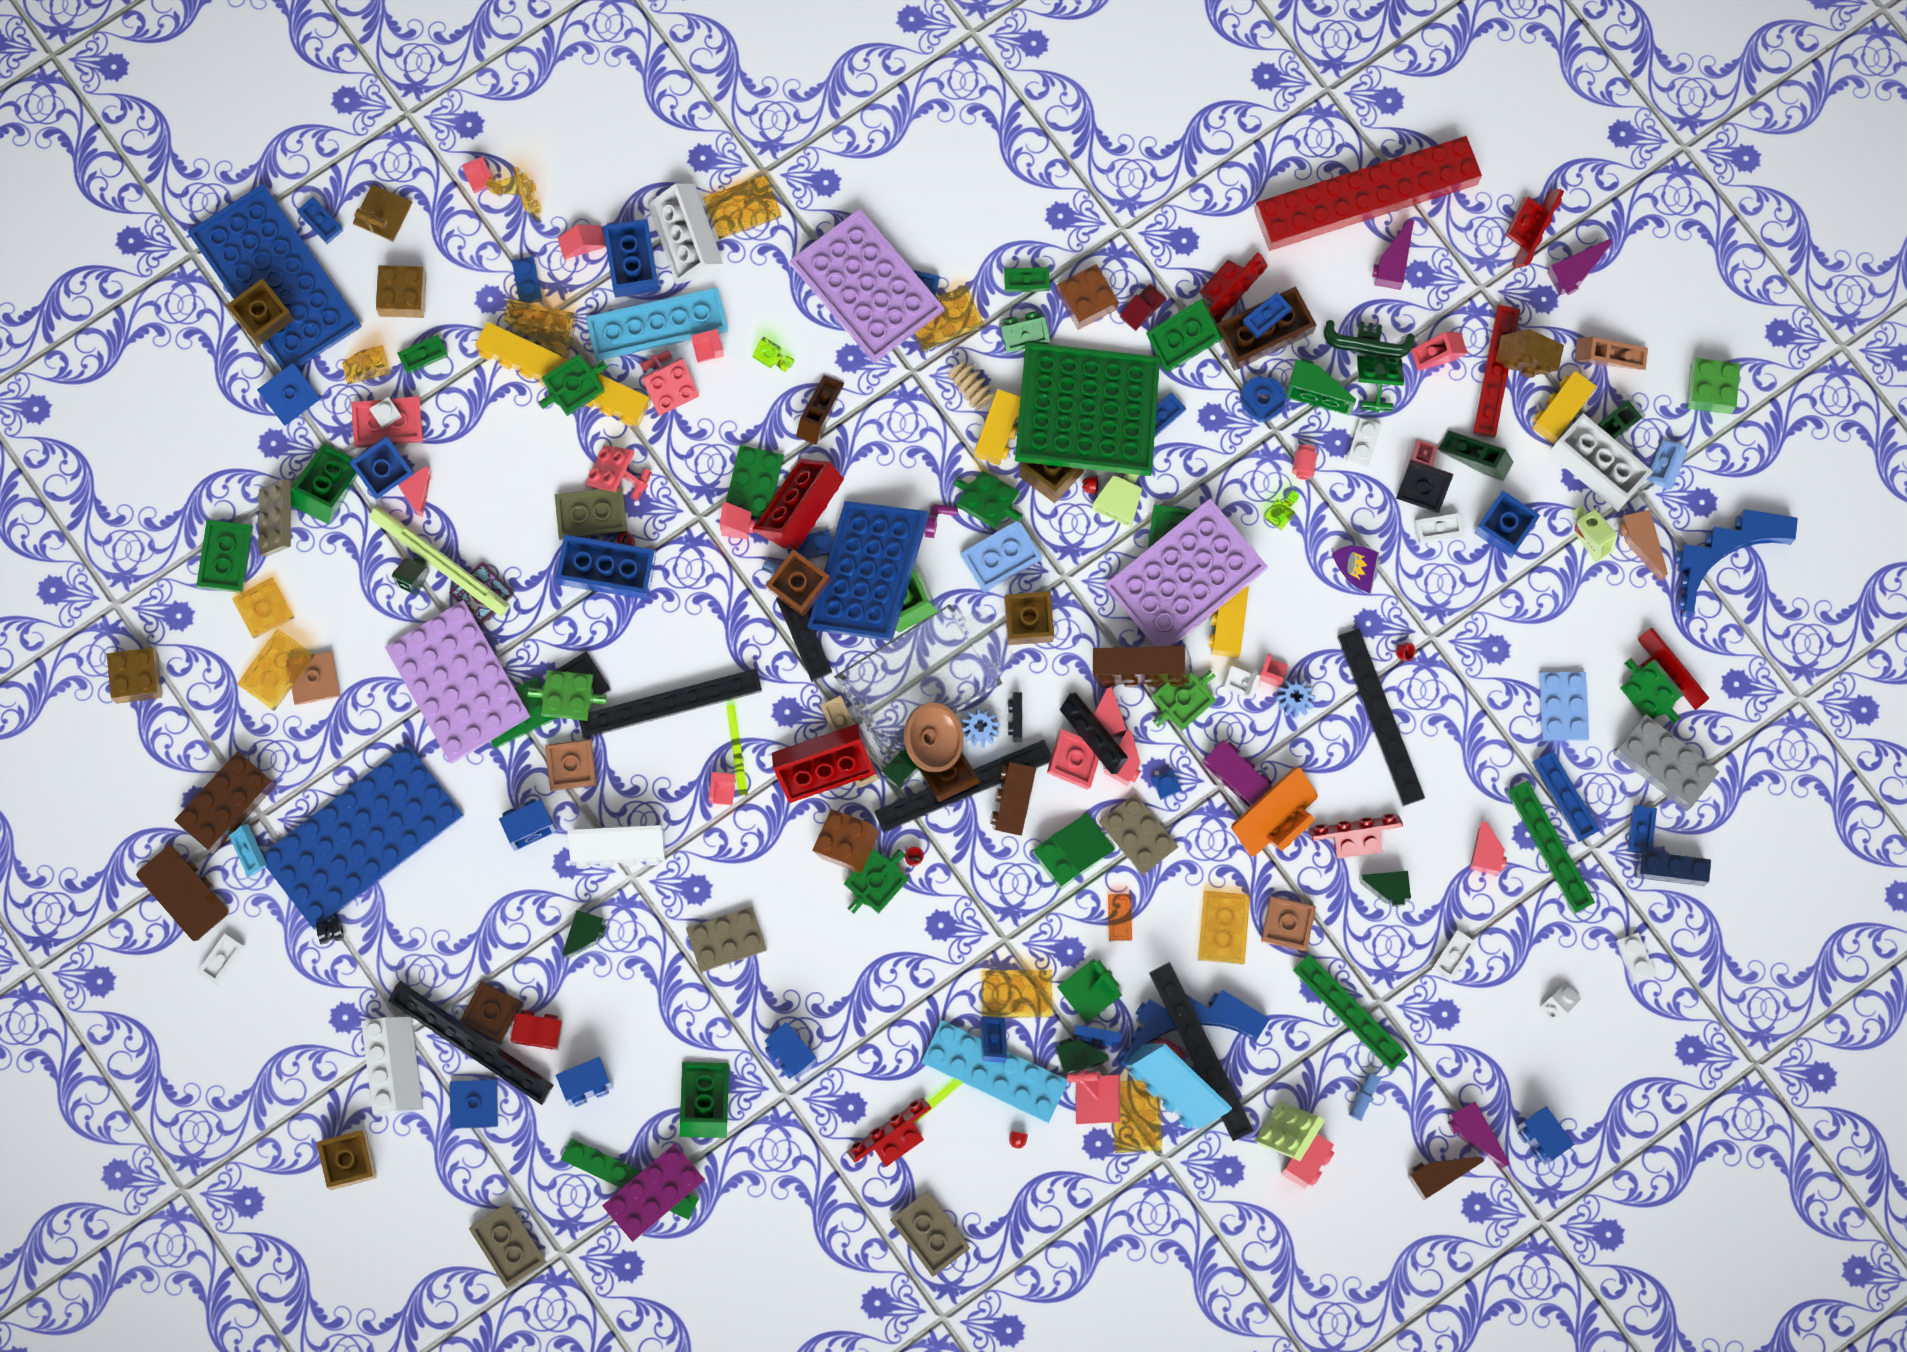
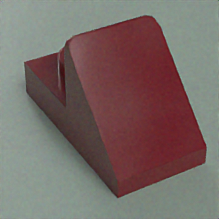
M1149 284L1139 295L1136 294L1119 318L1136 332L1166 302L1167 298Z

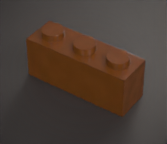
M1006 761V766L1002 765L999 779L1003 780L1001 788L996 790L994 799L998 803L996 811H992L990 816V824L993 825V830L1022 836L1036 767Z

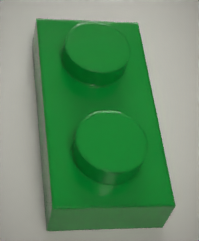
M1049 267L1004 268L1005 293L1050 291Z
M438 334L397 353L407 375L448 357V353Z

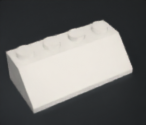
M675 183L648 203L676 284H682L709 275L724 265L695 184Z
M1584 413L1564 433L1549 452L1553 458L1618 512L1653 472Z
M662 825L568 830L570 862L572 866L576 865L577 869H587L593 864H599L602 868L613 867V863H623V866H636L637 862H646V865H658L660 861H665V841Z
M384 1017L361 1021L373 1115L375 1117H383L423 1110L412 1017Z

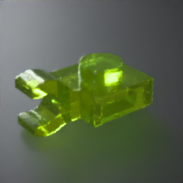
M765 336L760 339L752 355L754 359L771 369L776 365L784 372H787L788 368H791L795 362L791 356L780 354L783 348Z
M1292 490L1284 502L1277 498L1263 518L1282 531L1296 512L1291 508L1298 501L1300 495Z

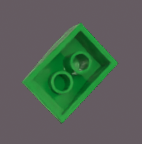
M1296 359L1285 398L1350 416L1356 403V398L1320 366L1315 365L1313 361Z
M323 443L291 487V506L329 525L358 476L349 463V460L353 457Z
M1086 813L1033 849L1032 856L1059 891H1061L1112 853L1115 848L1088 813Z
M682 1062L679 1137L727 1138L729 1063Z

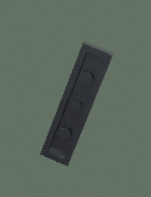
M776 598L811 682L833 674L815 630L807 627L809 623L808 614L806 613L803 617L779 598Z
M1076 692L1070 693L1059 710L1110 774H1118L1129 757Z

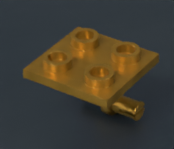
M372 184L361 207L357 208L353 225L394 242L413 202Z

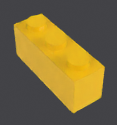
M1576 371L1571 376L1566 374L1559 384L1562 387L1558 394L1552 393L1546 402L1549 405L1545 411L1541 409L1533 419L1536 422L1533 430L1554 445L1597 387Z
M997 389L976 445L974 457L999 466L1002 459H1007L1010 447L1007 446L1009 439L1014 440L1018 429L1015 423L1017 418H1019V396Z
M1245 587L1219 608L1217 612L1212 614L1211 625L1215 626L1214 634L1209 636L1208 647L1212 648L1211 655L1239 658L1249 587Z

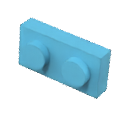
M248 824L240 826L229 835L247 877L256 875L267 866Z

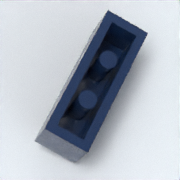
M1641 851L1636 858L1635 878L1704 887L1710 882L1711 859Z

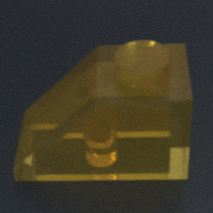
M383 345L361 350L342 362L347 385L392 374Z

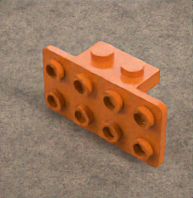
M1295 766L1231 825V829L1247 853L1252 857L1256 856L1269 843L1283 851L1315 821L1306 809L1318 798V794L1303 771Z

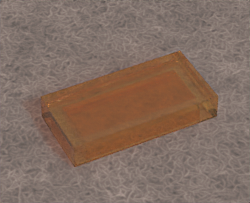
M1108 894L1109 942L1132 941L1131 894Z

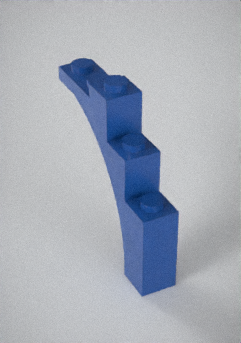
M1744 509L1735 518L1734 529L1737 530L1713 527L1705 536L1704 546L1706 547L1684 544L1680 551L1677 550L1675 555V564H1678L1677 571L1686 573L1683 574L1681 580L1684 594L1680 596L1678 609H1682L1681 617L1690 618L1694 614L1697 590L1707 572L1716 563L1737 550L1753 545L1770 543L1791 545L1796 540L1798 518Z
M1223 989L1219 994L1214 992L1208 1002V1005L1211 1006L1210 1009L1187 995L1202 1026H1217L1230 1029L1249 1037L1255 1042L1270 1020ZM1151 999L1148 1000L1147 1004L1142 1002L1135 1013L1138 1015L1136 1022L1141 1024L1143 1028L1137 1027L1131 1037L1134 1040L1130 1048L1125 1047L1119 1056V1059L1122 1060L1119 1066L1127 1071L1128 1068L1125 1064L1142 1044H1149L1158 1037L1176 1030L1167 1010Z

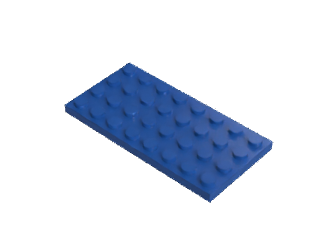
M263 183L187 231L233 300L263 278L289 310L294 321L264 342V345L281 370L291 363L300 368L362 327Z
M406 744L267 849L262 855L264 856L268 871L311 927L316 930V922H327L462 819L464 815L411 747Z

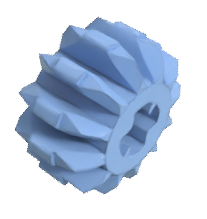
M1294 678L1292 685L1289 681H1285L1284 687H1279L1278 692L1281 695L1276 697V701L1282 702L1278 707L1279 710L1287 708L1286 716L1291 711H1293L1294 718H1298L1299 711L1305 716L1308 713L1307 709L1313 708L1314 705L1310 701H1314L1316 696L1309 694L1313 691V687L1305 688V680L1302 681L1301 685H1298L1297 678ZM1293 694H1297V698H1300L1298 702H1295L1294 698H1292Z
M976 708V715L969 711L967 713L969 719H962V724L965 725V727H962L963 733H968L964 739L969 741L973 738L972 746L974 747L977 745V741H981V747H985V740L992 744L994 743L992 736H999V732L995 729L1000 727V723L993 722L997 717L995 714L988 717L989 709H985L984 714H980V708ZM977 724H983V732H978L979 729L975 730V728H977Z

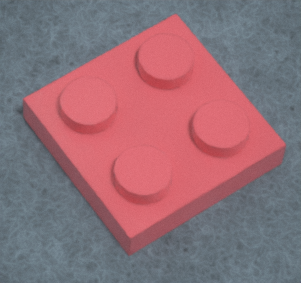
M1061 729L1058 732L1046 773L1088 790L1092 786L1099 759L1082 737Z

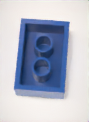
M648 219L603 226L615 298L659 291Z

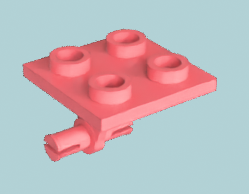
M668 349L658 355L653 354L650 359L640 363L644 372L654 366L658 368L641 377L658 416L699 397L682 357L662 366V362L672 358Z
M603 445L584 485L616 492L622 478L635 485L630 497L639 501L643 491L647 490V482L652 472L644 468L640 478L637 479L626 471L635 452L631 449Z
M1087 1070L1067 1074L1068 1083L1076 1082V1124L1120 1122V1075L1101 1076L1099 1071L1088 1072Z

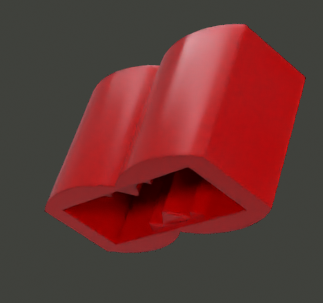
M521 1010V1014L515 1013L510 1041L520 1045L558 1050L563 1022L558 1020L557 1015L544 1014V1017H537L533 1011Z

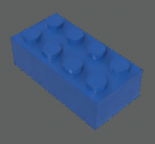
M564 535L556 581L560 586L648 600L656 553L654 549Z

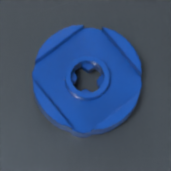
M1254 377L1243 387L1240 396L1241 407L1248 417L1259 423L1273 420L1283 410L1285 390L1274 378ZM1259 394H1261L1262 396L1267 395V396H1268V398H1267V402H1268V403H1266V404H1264L1263 402H1262V403H1259V402H1258V400H1259L1258 395H1259Z

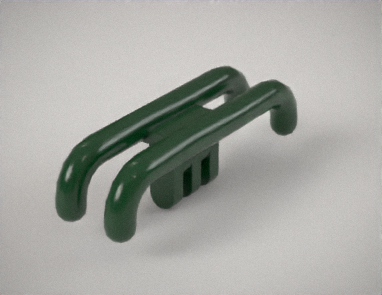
M1328 320L1324 327L1325 341L1331 347L1383 357H1405L1411 351L1415 341L1414 334L1409 333L1403 344L1380 341L1382 325L1378 324L1376 332H1372L1373 323H1369L1368 329L1365 331L1363 330L1365 326L1363 321L1359 323L1357 337L1338 334L1334 329L1335 323L1333 320Z

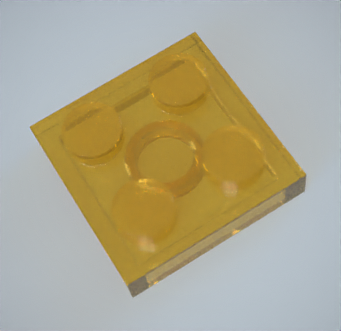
M273 577L232 598L253 639L295 618Z

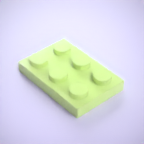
M1279 1101L1277 1106L1273 1108L1265 1125L1260 1129L1255 1142L1263 1147L1301 1161L1325 1121L1315 1114Z

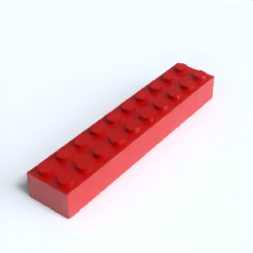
M1467 136L1258 201L1256 202L1254 212L1269 251L1476 186L1479 184L1482 174Z

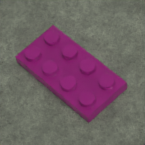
M674 1143L605 1202L602 1207L628 1238L634 1242L702 1184L705 1178Z

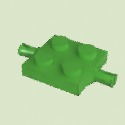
M1210 669L1201 678L1190 672V683H1184L1182 687H1172L1170 683H1166L1151 697L1162 712L1152 720L1153 724H1156V727L1159 728L1166 720H1170L1181 731H1184L1216 702L1217 699L1207 688V684L1216 675L1212 674Z
M547 670L546 681L542 689L528 687V697L541 698V715L543 717L588 721L592 703L605 705L607 703V695L593 694V675Z

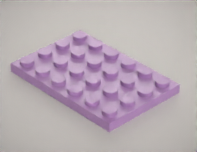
M861 209L855 211L789 260V264L874 364L945 311L943 305Z
M1210 498L1110 579L1104 586L1154 647L1174 646L1269 567Z
M464 600L385 646L388 655L451 764L531 717Z

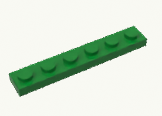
M1526 781L1506 792L1573 914L1595 904L1596 902L1530 783Z
M1310 954L1292 970L1390 1072L1408 1056L1400 1045Z
M572 1138L561 1158L562 1161L621 1189L642 1172ZM689 1194L670 1212L690 1220L699 1198Z

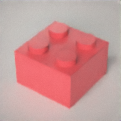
M1317 1134L1301 1161L1290 1158L1281 1174L1304 1189L1309 1185L1313 1187L1323 1173L1319 1170L1322 1165L1326 1166L1335 1153L1332 1151L1334 1144Z

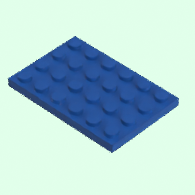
M844 501L824 572L830 576L831 582L815 601L807 627L821 632L893 641L929 517L927 511Z

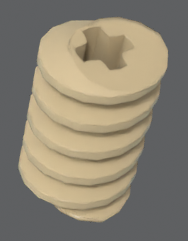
M964 361L950 371L948 378L954 379V386H960L958 391L961 394L965 393L964 399L966 401L970 400L969 406L975 408L974 411H978L990 403L996 393L988 394L987 391L991 386L986 385L983 387L982 384L985 378L977 379L980 371L972 373L971 370L975 366L974 363L966 365L967 361Z

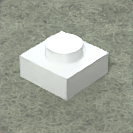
M389 397L370 408V412L382 429L402 417Z

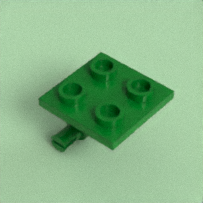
M1372 355L1357 356L1358 382L1377 384L1375 402L1361 400V410H1374V413H1379V411L1393 412V403L1380 402L1382 385L1404 386L1402 359L1395 357L1379 358Z
M1092 959L1057 986L1058 990L1085 1024L1123 996L1118 990L1120 984L1112 976L1113 972L1110 969L1107 970L1100 959L1098 961Z

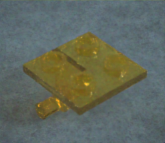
M515 167V176L500 181L492 178L486 180V186L492 194L502 196L503 194L521 195L524 210L537 222L541 221L540 213L542 212V207L534 195V192L537 191L536 185L526 172L524 173L519 167Z

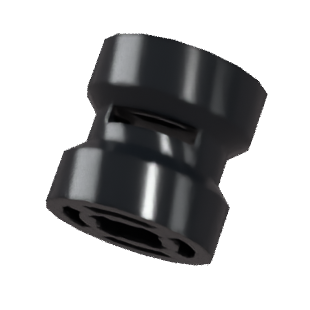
M339 917L332 919L330 922H316V931L320 945L328 944L331 940L337 942L344 940L343 927Z

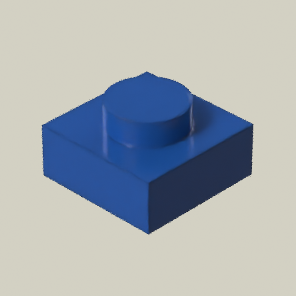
M1173 769L1151 778L1160 801L1182 791Z

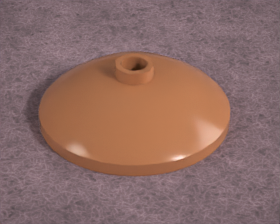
M935 702L925 703L915 708L909 715L904 728V743L911 760L918 767L928 772L944 771L956 763L961 755L964 742L962 726L956 714L947 706Z

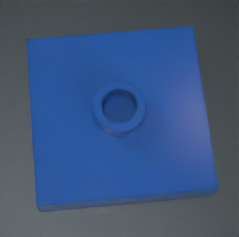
M291 363L257 389L258 393L284 426L321 399L294 363Z
M497 1079L450 1081V1129L498 1127Z

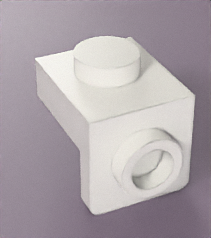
M1230 665L1227 666L1221 688L1243 697H1253L1260 687V675L1256 673L1251 674Z
M1565 982L1540 1009L1557 1024L1582 998Z

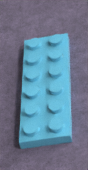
M718 287L586 316L596 361L692 340V335L714 329L718 330V334L728 332Z
M941 1020L921 1062L1048 1124L1068 1083L1067 1079L1008 1051L1005 1063L982 1061L981 1038Z

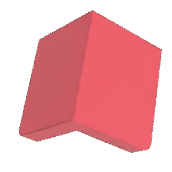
M483 156L462 165L473 193L494 185L492 175Z
M717 329L691 336L698 363L724 356Z
M1268 654L1259 681L1281 687L1288 665L1271 659L1272 655Z
M712 772L709 803L733 805L736 783L735 774Z

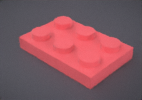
M420 397L390 399L402 417L384 429L381 428L370 412V408L382 400L351 402L354 447H369L385 435L389 437L394 445L423 442Z

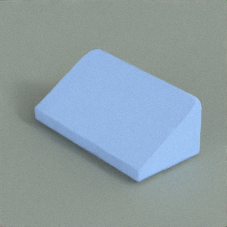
M1662 439L1650 468L1653 472L1647 478V481L1671 490L1687 454L1685 446L1682 443Z

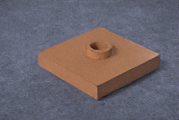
M332 651L286 660L295 706L341 697Z
M591 739L545 745L550 791L597 786Z
M1270 896L1261 942L1307 952L1316 906Z

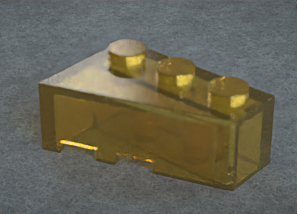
M508 299L503 320L508 326L556 354L569 359L578 318L574 312Z

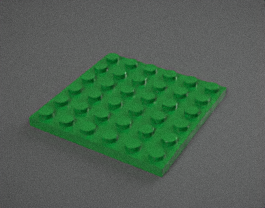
M1026 342L1015 461L1151 476L1160 357Z

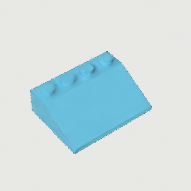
M1165 1043L1142 1044L1125 1064L1129 1069L1128 1073L1137 1081L1141 1080L1146 1085V1091L1153 1097L1158 1096L1163 1101L1162 1106L1170 1113L1175 1112L1180 1117L1179 1122L1187 1129H1200L1232 1109L1222 1097Z

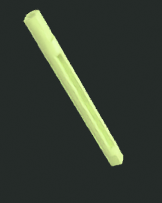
M377 505L373 508L369 516L372 521L499 616L506 614L510 604L382 507Z

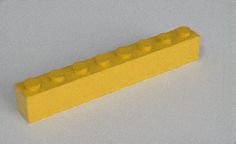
M490 322L486 323L475 344L477 352H479L478 355L486 360L492 358L498 361L500 366L508 370L511 368L516 369L521 376L527 379L533 377L539 380V383L544 387L546 386L541 378L569 360ZM597 374L598 382L605 392L585 406L590 408L595 406L600 409L599 411L608 417L614 415L620 418V421L627 426L632 427V425L639 427L651 405L650 397L601 374Z

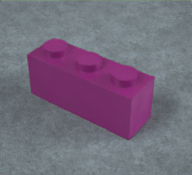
M1222 740L1203 760L1202 764L1250 808L1273 787L1271 786L1272 781L1265 774L1260 775L1254 769L1255 765L1248 758L1243 759L1238 754L1239 750L1235 745Z

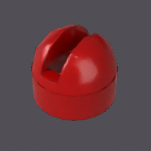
M1098 476L1084 478L1082 483L1087 485L1082 486L1083 491L1089 494H1097Z
M622 533L618 536V544H623L624 538L628 537L626 545L635 546V539L630 533Z
M1400 643L1397 645L1395 654L1400 660L1411 661L1415 655V647L1412 643Z
M910 847L905 853V861L912 867L920 865L924 859V853L919 847ZM908 857H910V858H919V860H912V859H909Z
M1010 1131L1009 1143L1013 1148L1021 1149L1026 1145L1028 1134Z

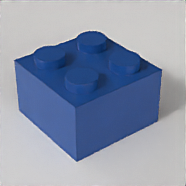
M387 435L349 460L353 469L376 500L414 474Z
M1502 490L1477 526L1474 534L1512 558L1541 515Z
M531 799L523 804L524 807L515 810V808L509 809L502 813L503 817L498 818L514 852L556 833L555 827L541 799L538 801Z
M787 1022L764 1040L766 1045L764 1048L765 1052L773 1061L778 1059L781 1063L780 1069L788 1079L793 1077L797 1081L818 1063L817 1057Z
M600 1057L555 1075L565 1101L569 1106L574 1105L575 1108L588 1103L587 1099L593 1096L601 1098L610 1093L609 1090L613 1088Z
M1547 1106L1517 1126L1519 1138L1525 1144L1528 1142L1533 1149L1531 1153L1538 1163L1542 1162L1544 1165L1552 1162L1575 1145Z

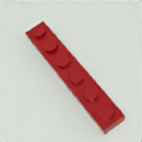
M1499 304L1497 306L1473 434L1491 438L1496 437L1509 369L1504 367V364L1496 361L1501 336L1516 332L1520 309Z

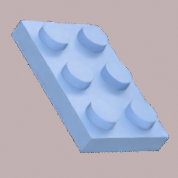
M1017 521L960 553L962 560L983 594L1042 560L1041 554L1023 525Z
M1540 672L1539 690L1542 741H1588L1586 672Z

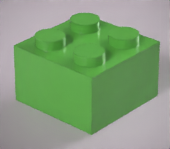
M1695 358L1690 365L1686 409L1732 414L1737 407L1740 363Z
M915 566L896 627L898 633L938 612L924 576Z

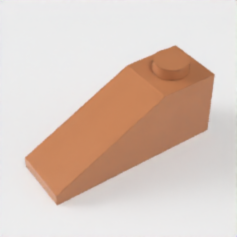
M1597 337L1577 338L1575 361L1646 370L1648 348Z
M1646 510L1624 515L1618 524L1620 536H1624L1625 543L1659 581L1664 580L1668 572L1651 511Z

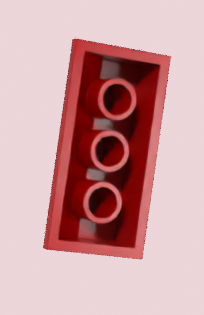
M799 459L753 527V530L782 548L798 550L804 543V539L810 530L815 526L822 512L827 508L834 494L839 490L844 478L830 462Z
M859 723L772 752L773 770L789 803L876 774L867 741Z

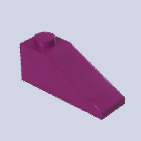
M1410 219L1381 256L1378 265L1374 264L1372 278H1376L1374 286L1396 290L1402 289L1414 220Z
M1611 239L1550 266L1547 274L1559 296L1565 293L1571 295L1579 290V286L1612 244Z
M1476 1101L1448 1116L1450 1121L1447 1124L1453 1134L1457 1133L1460 1139L1500 1167L1504 1168L1510 1164Z

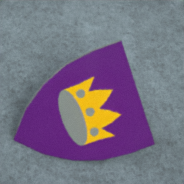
M1349 545L1333 552V559L1343 576L1359 589L1369 594L1372 593L1376 568L1381 563L1379 558L1380 552L1362 545Z

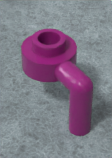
M933 504L930 508L924 531L925 537L935 538L938 514L957 516L958 508Z

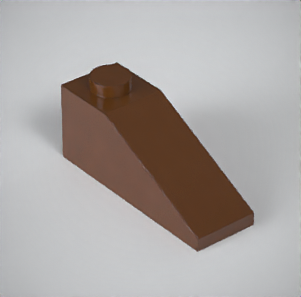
M823 375L800 418L796 433L797 438L817 445L844 387L843 382Z
M1483 1157L1436 1161L1426 1165L1421 1162L1410 1169L1413 1174L1408 1176V1179L1424 1201L1485 1160Z

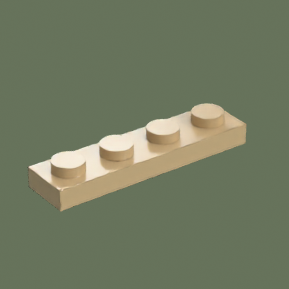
M841 695L820 705L832 732L855 724ZM876 771L875 775L857 780L855 783L860 789L880 778Z

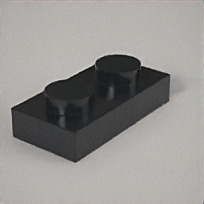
M1013 692L1012 699H1008V713H1012V722H1008V735H1013V742H1022V692Z

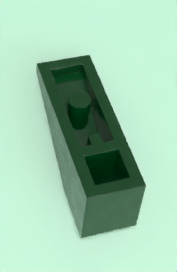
M1631 398L1597 425L1616 440L1643 419L1646 414L1635 400Z
M1449 430L1438 448L1440 452L1474 470L1504 481L1514 463L1506 449Z
M905 747L881 771V776L899 791L919 771L920 767L911 760Z

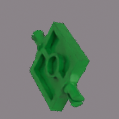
M577 354L541 378L548 389L549 395L538 401V404L544 410V408L555 403L562 409L566 417L605 392L598 382L597 374L607 369V365L602 360L591 367L585 363L580 354Z
M983 470L971 483H967L959 477L955 480L954 486L964 491V494L957 502V508L994 529L1007 516L1018 523L1022 520L1023 514L1013 509L1014 503L1020 497L1019 490Z
M1632 658L1627 660L1624 665L1630 670L1632 675L1620 689L1644 717L1647 714L1655 720L1658 716L1666 714L1673 725L1681 718L1674 711L1673 707L1676 701L1684 696L1679 687L1655 659L1641 668L1637 666Z
M873 849L861 874L853 872L843 883L855 896V900L847 907L852 914H855L863 904L879 915L909 881V878L897 866L905 856L904 852L901 853V850L897 849L889 859Z

